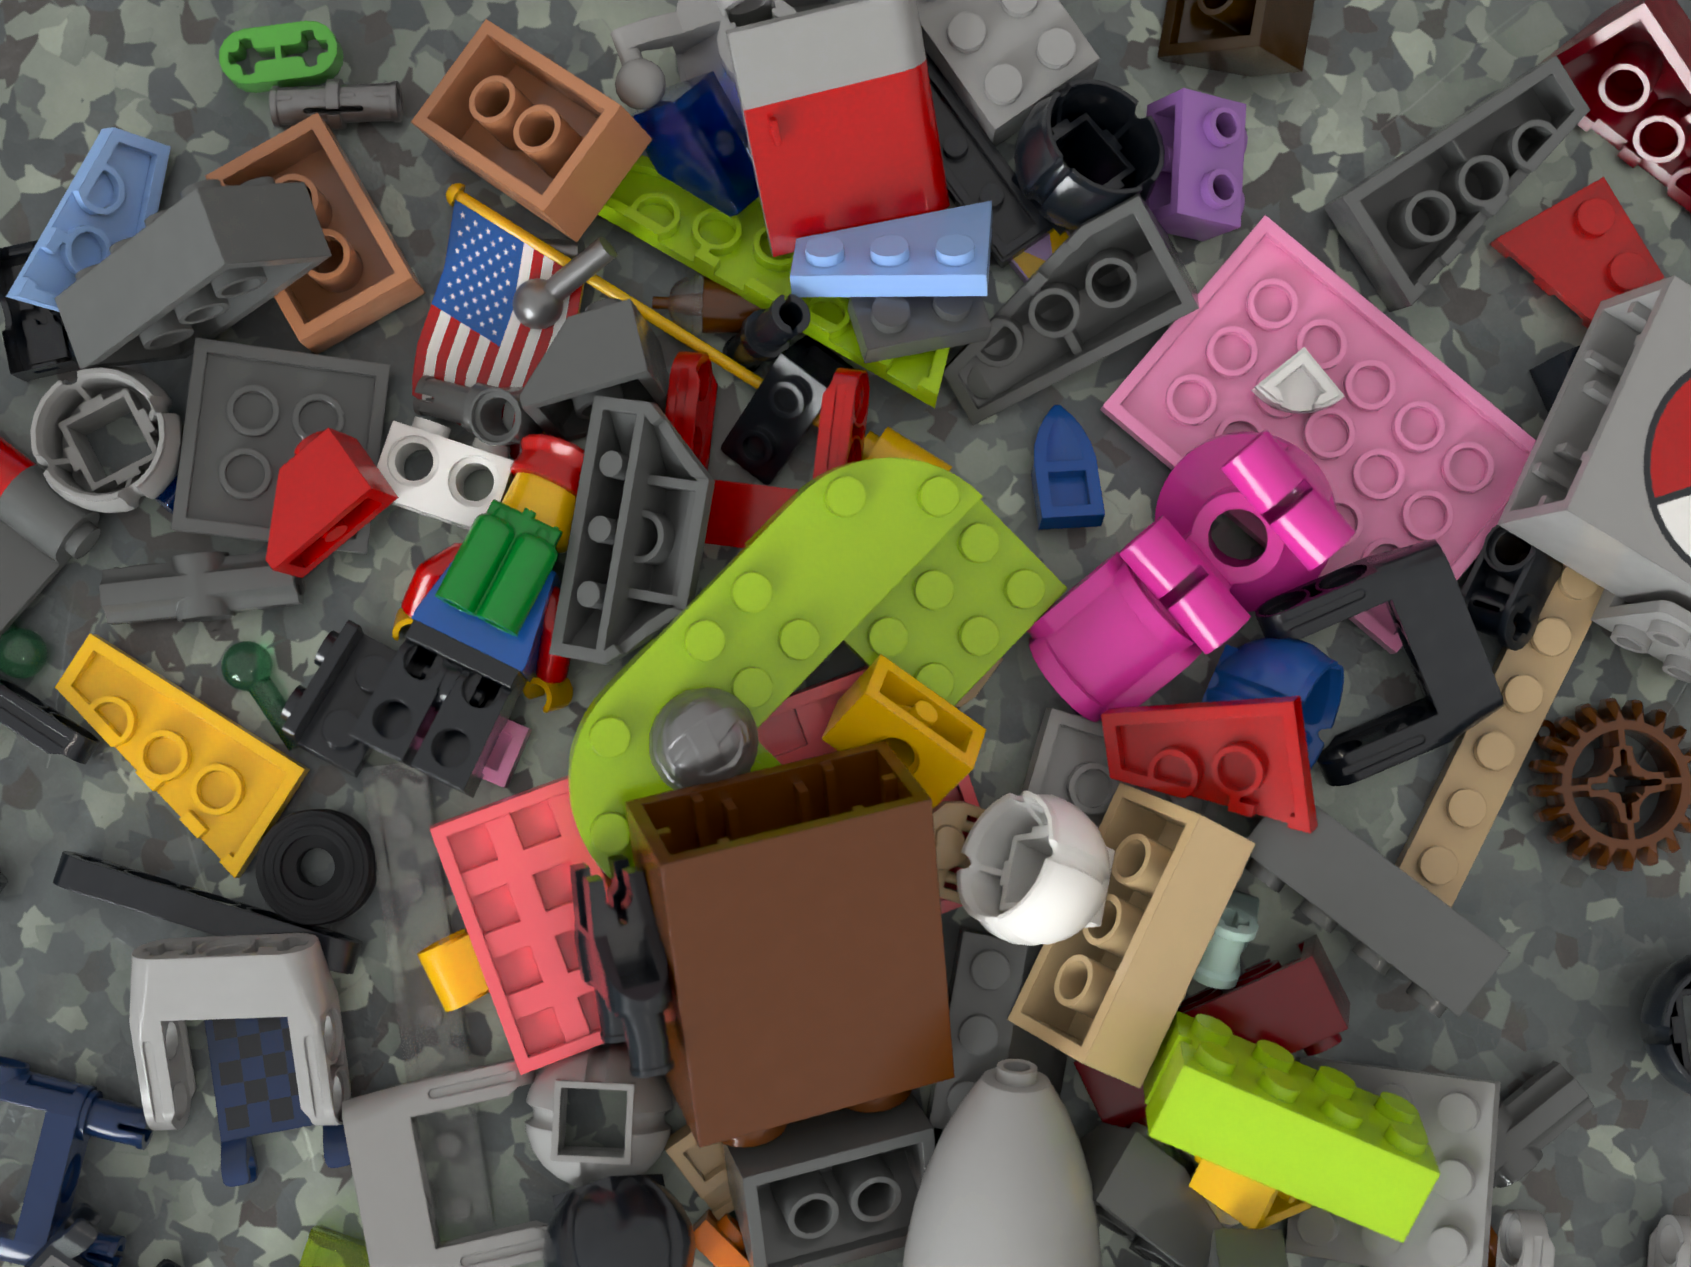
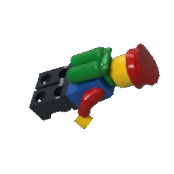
M529 434L521 439L522 452L511 464L510 470L513 481L502 502L494 499L487 512L475 518L463 543H454L417 566L401 602V608L395 616L392 637L398 641L401 628L404 625L411 624L405 636L407 639L396 652L349 734L361 744L412 769L415 768L419 772L474 798L484 776L482 771L495 743L513 711L517 697H520L522 691L529 700L543 696L546 693L547 700L543 707V712L545 713L568 706L573 697V687L567 678L571 658L549 654L562 583L552 568L557 560L558 553H565L568 549L585 450L560 437L547 434Z

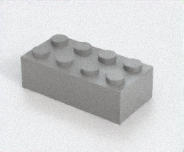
M917 0L925 51L995 147L1020 130L1026 116L1038 102L1064 88L1071 81L1094 78L1100 57L1059 0Z

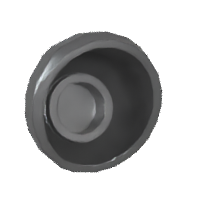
M711 687L685 690L672 698L655 717L649 733V755L651 762L664 783L674 790L702 783L717 782L748 773L756 760L758 751V731L750 710L736 696L721 689Z

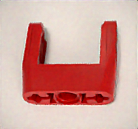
M680 351L675 356L671 366L665 416L708 471L718 384L713 375L712 362L709 360L707 353ZM838 368L833 375L831 384L823 393L813 479L835 467L862 460L870 398V380L866 370ZM715 480L705 543L744 548L746 546L745 543L798 489Z

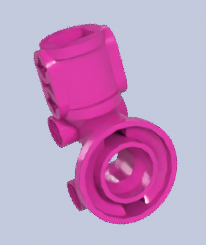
M1267 429L1261 433L1234 432L1209 439L1188 452L1170 472L1159 494L1155 521L1129 542L1120 552L1117 551L1060 597L1027 630L1031 636L1029 638V648L1033 659L1055 691L1075 711L1095 723L1101 721V714L1109 708L1139 707L1185 670L1202 651L1206 655L1234 635L1250 619L1251 616L1248 612L1256 611L1266 601L1317 579L1326 566L1329 557L1353 537L1355 531L1337 511L1332 489L1324 473L1314 460L1299 447L1284 439L1273 436ZM1233 509H1243L1254 513L1262 520L1267 529L1268 542L1265 552L1253 559L1239 560L1229 557L1220 551L1212 539L1210 528L1218 515Z

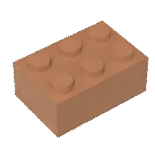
M487 19L411 121L415 127L448 156L575 242L579 241L652 141L648 133L622 105Z
M318 112L205 175L207 180H220L222 186L241 185L259 177H273L275 183L305 182L332 256L275 295L274 298L299 342L314 354H320L425 294L424 289L336 136Z

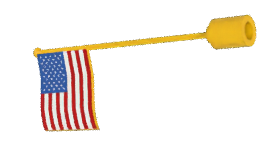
M454 183L446 191V200L450 206H454L445 265L417 343L412 375V395L423 400L433 398L432 396L415 392L418 381L424 375L472 387L476 383L499 388L525 387L567 317L579 314L581 309L584 284L563 300L562 314L554 325L545 329H531L517 319L513 310V297L517 288L530 279L540 278L548 280L572 259L465 193L466 186L462 183ZM597 274L585 282L610 298L622 301L631 299L646 321L694 351L707 353L710 361L755 389H758L764 380ZM507 401L502 409V421L504 426L510 431L515 423V412L513 406ZM820 414L818 415V417L816 418V420H815L814 423H813V425H815V426L818 427V428H819ZM887 427L881 436L870 430L865 437L862 460L890 457L907 458L927 462L949 472L952 469L951 465L890 427ZM521 444L504 445L511 449L509 456L513 459H516L522 452Z

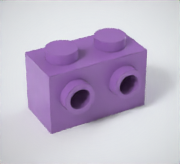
M1182 88L1148 104L1146 117L1152 116L1162 135L1165 154L1164 165L1150 197L1146 200V204L1166 233L1198 241H1206L1240 228L1241 215L1245 205L1242 187L1244 153L1248 142L1245 130L1246 104Z

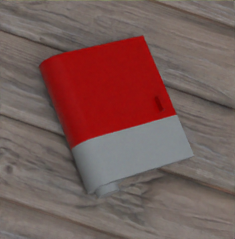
M848 0L725 30L770 251L773 257L794 252L796 238L945 210L950 206L917 0Z

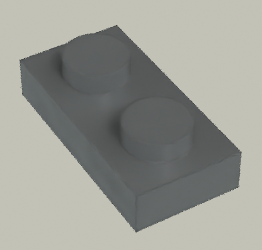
M982 296L850 297L847 309L865 364L986 341L989 339L992 328Z

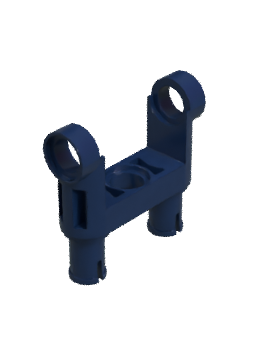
M0 1056V1101L46 1111L18 1225L0 1222V1260L25 1266L53 1237L71 1212L87 1143L91 1136L145 1150L150 1143L154 1130L147 1129L144 1111L141 1107L103 1099L102 1092L98 1091L95 1086L29 1071L30 1065L28 1063ZM98 1232L96 1240L79 1256L96 1267H119L123 1256L115 1254L117 1250H125V1236H114Z

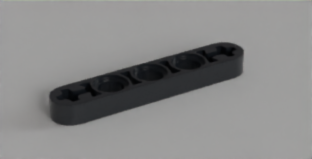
M63 851L53 883L61 888L215 936L284 933L313 934L319 939L330 971L338 973H354L363 945L361 940L320 926L297 924L281 917L275 912L81 853Z

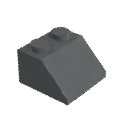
M608 298L593 302L586 307L585 312L567 317L520 393L521 406L547 435L560 437L569 442L587 437L594 395L651 402L657 404L665 414L669 377L660 341L631 299L622 301L616 298Z

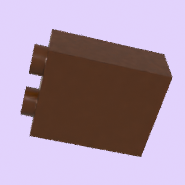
M885 740L748 772L717 782L702 783L625 802L634 866H638L644 873L656 925L666 953L673 992V1000L669 1003L670 1007L664 1011L671 1057L674 1059L675 1068L664 1075L699 1148L720 1142L728 1146L741 1148L763 1145L780 1136L789 1123L843 1108L865 1113L886 1111L903 1103L911 1094L912 1089L955 1078L932 799Z

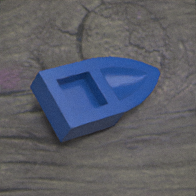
M1054 405L1042 421L1034 445V463L1031 470V480L1038 530L1101 526L1105 510L1097 459L1091 441L1082 426L1061 405Z

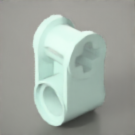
M1237 890L1233 891L1192 979L1216 989H1231L1236 986L1240 976L1241 953L1244 952L1248 943L1254 940L1259 928L1257 919L1259 897Z

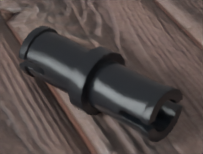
M789 294L786 300L784 295H780L772 302L769 308L754 311L743 321L740 333L725 343L723 354L752 372L759 368L760 364L764 361L776 360L780 353L788 350L791 339L801 334L808 327L810 311L807 304L794 294Z

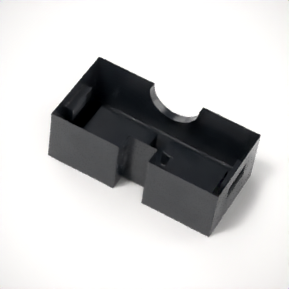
M38 240L0 248V304L5 317V330L2 331L10 374L23 381L80 370L60 312L6 297ZM63 357H70V358L73 360V361H68V362H63V363H60V362H58V361L56 360V361H51V362H47V363H42V364H37V365H35L36 363L45 362V361H50V360L59 359V358H63Z

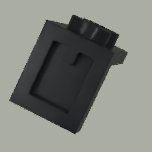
M805 335L791 345L788 350L780 353L722 443V452L766 485L771 484L778 477L820 414L823 393L831 384L835 371L840 367L855 368L822 343Z

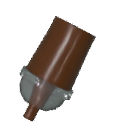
M695 273L692 277H685L677 281L671 288L669 297L653 296L652 309L668 310L672 322L698 337H702L703 333H740L743 321L754 311L761 309L700 273Z

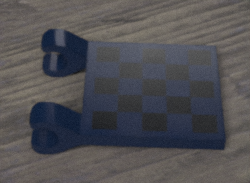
M288 1017L204 1020L221 1137V1174L223 1183L226 1186L235 1187L257 1180L259 1175L258 1164L250 1139L251 1136L313 1125L300 1106ZM344 1125L323 1126L324 1158L326 1165L330 1168L351 1165Z

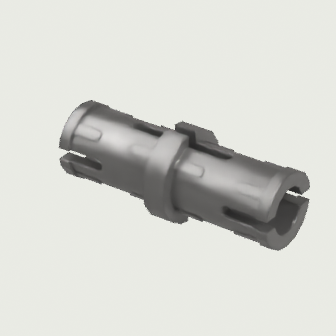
M337 78L327 79L324 86H272L269 93L270 114L275 128L295 125L317 112L325 123L329 124L332 130L346 129L347 123L401 122L403 117L402 94L398 81L344 85L343 80Z

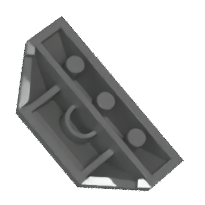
M594 395L549 652L551 655L613 665L660 634L695 598L715 480L657 404Z

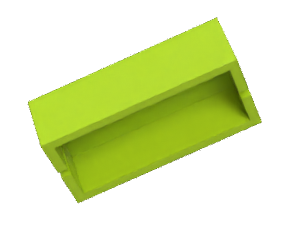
M1179 1011L1176 1012L1157 1056L1143 1082L1145 1103L1148 1104L1146 1107L1148 1136L1404 1243L1440 1176L1432 1148L1428 1145V1137L1420 1114L1409 1101L1390 1092H1382L1378 1096L1356 1087V1083L1349 1076L1335 1068L1320 1066L1316 1070L1295 1061L1290 1052L1273 1042L1259 1040L1255 1044L1233 1035L1232 1030L1226 1024L1209 1015L1197 1014L1193 1018Z

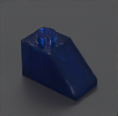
M713 71L666 87L664 96L659 103L650 109L636 110L631 114L636 122L652 138L645 151L658 174L729 217L738 215L759 197L746 129Z

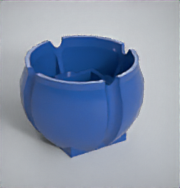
M1261 638L1238 648L1226 644L1201 702L1301 696L1311 770L1325 746L1319 737V731L1321 729L1333 728L1344 686V668L1338 664V661L1329 658L1315 645L1299 639Z

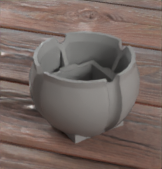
M117 366L82 369L77 371V382L72 383L66 379L56 382L41 398L34 413L30 431L33 455L38 464L48 466L43 475L46 477L50 487L65 500L84 509L102 513L128 512L139 507V500L142 496L153 500L162 494L174 480L179 470L184 431L181 416L169 412L173 404L168 393L147 376L129 368ZM132 412L152 453L106 476L86 435Z
M624 1042L611 1043L608 1048L596 1046L542 1067L535 1076L534 1082L528 1091L526 1103L533 1108L534 1113L533 1117L525 1121V1130L532 1151L549 1172L559 1180L574 1187H580L591 1181H597L609 1176L643 1175L661 1156L670 1137L672 1126L665 1121L664 1115L666 1111L672 1109L673 1101L664 1075L649 1078L633 1077L630 1074L629 1066L631 1064L628 1047ZM568 1088L627 1091L625 1148L565 1145Z

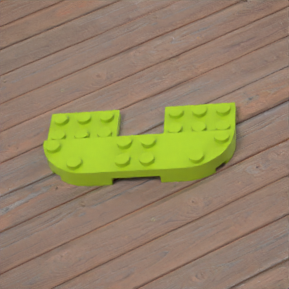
M875 458L847 463L815 477L794 493L745 543L746 546L685 609L655 639L652 638L604 686L584 713L571 746L568 785L572 814L587 850L610 879L612 874L608 857L623 854L628 858L630 867L634 866L625 802L674 790L664 783L651 762L649 755V733L655 717L662 707L685 690L711 687L721 689L736 696L750 710L758 728L843 641L868 667L882 654L955 706L1068 588L981 500L983 495L969 483L941 467L907 458ZM758 741L756 760L750 772L782 765Z

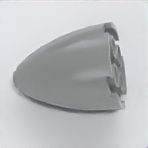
M1022 1059L999 1061L996 1068L989 1069L983 1073L961 1100L944 1128L925 1169L913 1206L905 1244L903 1267H1101L1099 1220L1096 1204L1093 1201L1092 1180L1084 1152L1066 1107L1049 1078L1037 1071V1066L1034 1063Z

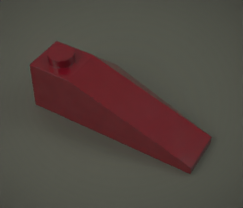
M1623 0L1602 13L1541 63L1557 56L1589 107L1590 111L1577 125L1586 132L1590 129L1595 131L1620 151L1617 155L1633 169L1636 165L1644 169L1668 188L1667 194L1669 197L1691 213V21L1677 0Z

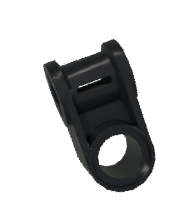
M1496 525L1485 538L1483 548L1466 582L1460 588L1476 631L1498 638L1502 647L1514 651L1522 649L1535 632L1539 615L1555 583L1561 576L1563 563L1501 526ZM1530 550L1527 557L1520 563L1516 564L1519 557L1526 551Z

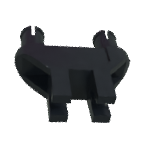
M623 854L608 857L612 884L607 890V904L604 879L598 874L591 876L590 867L584 862L570 865L575 917L574 938L581 979L587 985L594 987L602 1030L600 1032L601 1040L605 1043L627 1041L631 1064L629 1068L630 1074L633 1077L649 1078L666 1074L675 1068L674 1059L671 1057L664 1011L670 1007L669 1003L673 1000V992L666 953L656 925L643 870L638 866L630 867L628 858Z

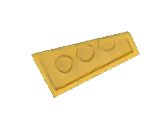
M90 633L55 686L110 747H115L137 770L135 773L152 791H156L180 816L179 820L197 839L201 838L220 858L219 862L234 878L242 877L258 852L265 835L276 824L310 770L96 634Z

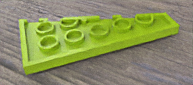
M641 155L598 213L599 216L710 280L735 292L761 309L769 308L772 302L780 295H784L786 300L787 296L792 294L790 272L794 252L777 257L772 256L757 183ZM800 297L807 304L810 311V323L803 331L804 334L935 408L950 347L865 364L847 310L850 297Z

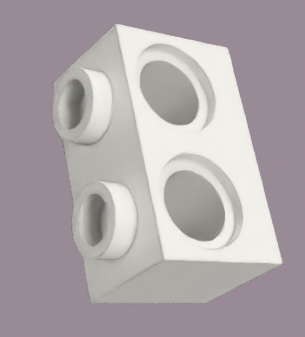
M414 417L412 426L393 421L377 465L381 474L399 497L391 505L469 530L475 518L482 513H486L494 499L502 502L513 481L510 467L514 460L508 459L511 451L510 448L504 445H488L477 437L474 438L472 446L448 439L451 432L450 428L420 417ZM417 450H429L433 456V466L430 473L421 480H408L404 473V464L408 456ZM484 469L491 471L494 485L490 494L479 501L467 500L463 490L466 478L476 470Z

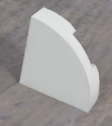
M1305 347L1251 390L1269 406L1296 414L1324 410L1345 397Z

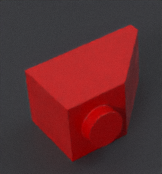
M329 427L324 431L315 432L303 439L295 448V456L279 468L266 554V562L273 571L303 578L399 498L359 441L354 437Z

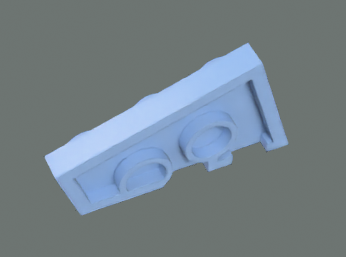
M116 127L102 129L6 297L59 312L54 298L76 282V273L86 267L99 264L110 255L109 248L113 244L135 236L146 227L145 219L158 212L171 146Z
M992 200L796 238L790 272L791 293L798 297L987 296L993 225Z

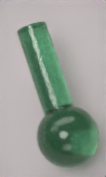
M14 622L0 637V670L6 675L17 679L32 677L42 670L48 657L46 643L36 632L25 628H18Z
M241 641L233 644L226 650L221 661V672L225 681L237 690L248 691L288 751L295 750L298 746L289 742L282 731L286 721L281 719V713L287 701L270 678L273 671L271 655L265 647L253 641Z

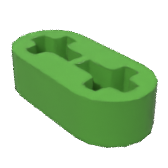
M299 21L246 28L233 32L224 40L220 47L219 62L222 71L237 88L245 92L260 93L270 91L272 86L301 87L326 83L327 79H333L339 73L343 65L344 53L341 44L327 26L317 21ZM313 39L317 40L322 49L328 50L318 54L317 65L309 66L301 56L288 57V55L306 52L308 50V41ZM252 47L261 57L276 58L256 62L255 73L250 75L240 65L236 64V62L246 59V49Z

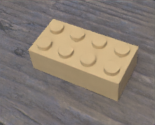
M1120 782L1098 828L1105 845L1115 850L1102 924L1100 927L1083 928L1066 940L1049 945L1043 944L1007 1020L1077 1061L1141 1088L1256 843L1201 814Z

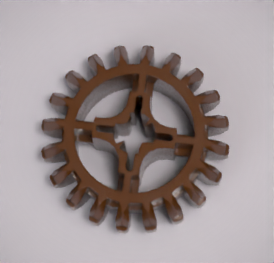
M1615 698L1601 699L1597 711L1589 703L1576 706V722L1567 716L1558 717L1554 721V726L1562 740L1551 736L1540 737L1538 745L1550 755L1549 760H1531L1528 765L1529 769L1534 773L1544 774V784L1529 786L1527 789L1528 795L1531 797H1545L1547 802L1546 806L1538 808L1533 813V817L1537 822L1552 821L1554 819L1557 822L1549 830L1547 839L1552 844H1560L1570 839L1566 855L1572 860H1581L1589 853V861L1592 868L1605 870L1613 861L1618 871L1625 872L1633 870L1636 858L1644 866L1656 865L1659 861L1658 848L1667 853H1675L1681 849L1673 830L1691 833V819L1685 815L1686 810L1691 809V772L1688 768V763L1691 762V747L1683 749L1678 747L1684 739L1687 729L1678 725L1663 731L1667 713L1662 709H1653L1644 716V707L1640 700H1628L1621 709ZM1625 735L1635 739L1646 748L1654 759L1658 772H1650L1639 766L1633 754V746L1626 745ZM1599 736L1600 747L1594 748V762L1591 769L1583 776L1572 778L1573 768L1580 753L1592 740ZM1608 777H1624V780L1641 781L1640 785L1625 786L1624 792H1609L1608 789L1591 788L1593 784L1608 783ZM1660 792L1653 814L1644 825L1634 831V823L1640 822L1639 813L1643 800L1652 793ZM1586 797L1594 802L1598 807L1601 822L1607 823L1608 836L1600 833L1585 821L1577 809L1574 798Z

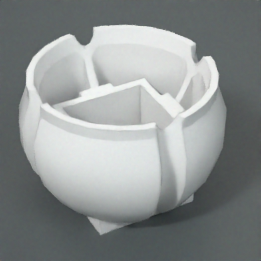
M1023 791L1021 796L1008 793L993 802L980 815L971 828L961 853L967 855L971 862L968 868L957 871L958 895L966 912L977 919L991 934L1018 945H1049L1066 940L1083 928L1100 927L1115 850L1105 845L1098 827L1078 806L1055 795L1034 794L1030 791Z

